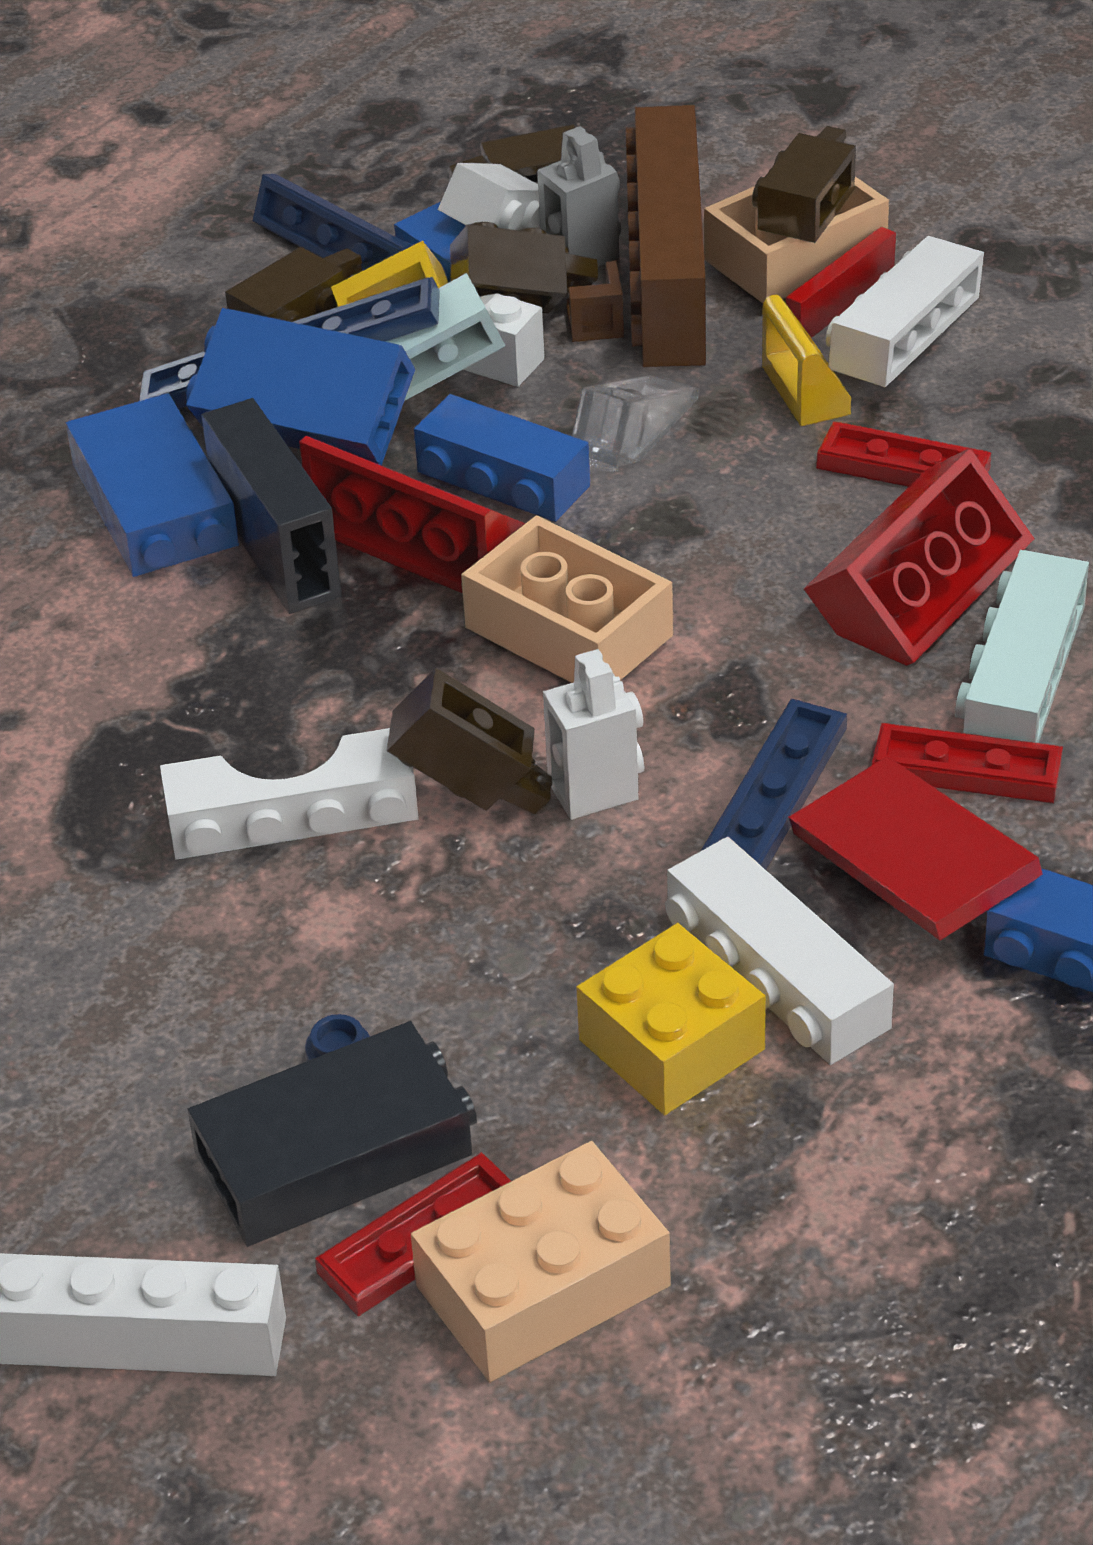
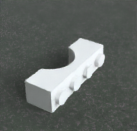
M390 728L344 735L335 753L323 765L309 773L288 779L270 780L248 776L231 767L222 756L160 765L175 860L418 820L413 767L404 765L397 757L386 751Z

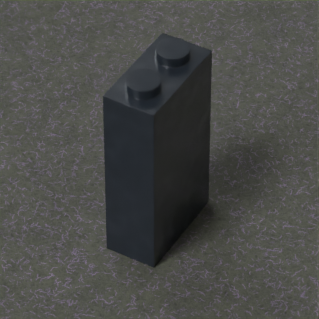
M250 398L201 414L208 461L233 501L237 536L287 612L292 614L342 597L332 508L255 399Z
M412 1021L187 1108L195 1154L247 1247L471 1156L470 1126L477 1123L476 1111L468 1092L463 1086L453 1087L448 1079L447 1066L439 1047L433 1041L425 1043Z

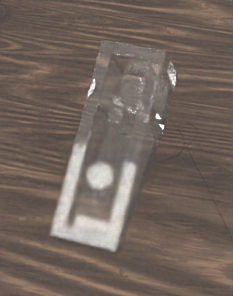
M657 375L584 387L580 395L572 437L589 442L590 467L616 472L619 466L641 461L698 400L700 389Z

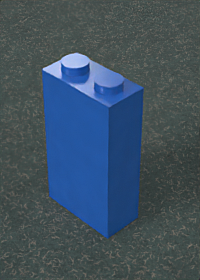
M222 308L216 325L212 326L207 332L204 344L205 355L198 374H194L188 383L186 406L203 427L201 414L254 398L288 447L300 449L299 441L308 436L382 466L411 384L415 367L403 346L399 344Z
M169 393L65 422L73 466L133 577L239 546L233 501Z

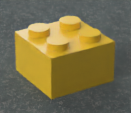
M679 923L671 926L576 986L579 1040L664 1116L765 1050L766 995Z

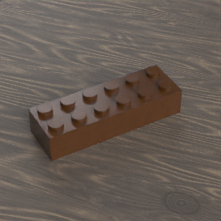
M695 105L635 107V127H625L632 347L642 346L643 367L706 365V282Z

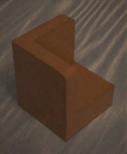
M616 261L605 263L606 284L568 287L569 298L566 299V307L572 342L624 338L623 293Z

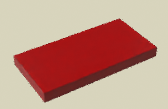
M888 756L788 817L794 835L938 940L944 939L1043 875L1039 857Z

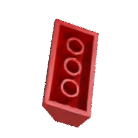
M305 436L299 441L302 467L332 508L335 541L460 593H463L461 574L526 524L311 437Z
M969 448L928 468L804 588V591L836 635L908 666L914 663L1003 570L1017 558L1020 549L1024 550L1035 538L974 452Z

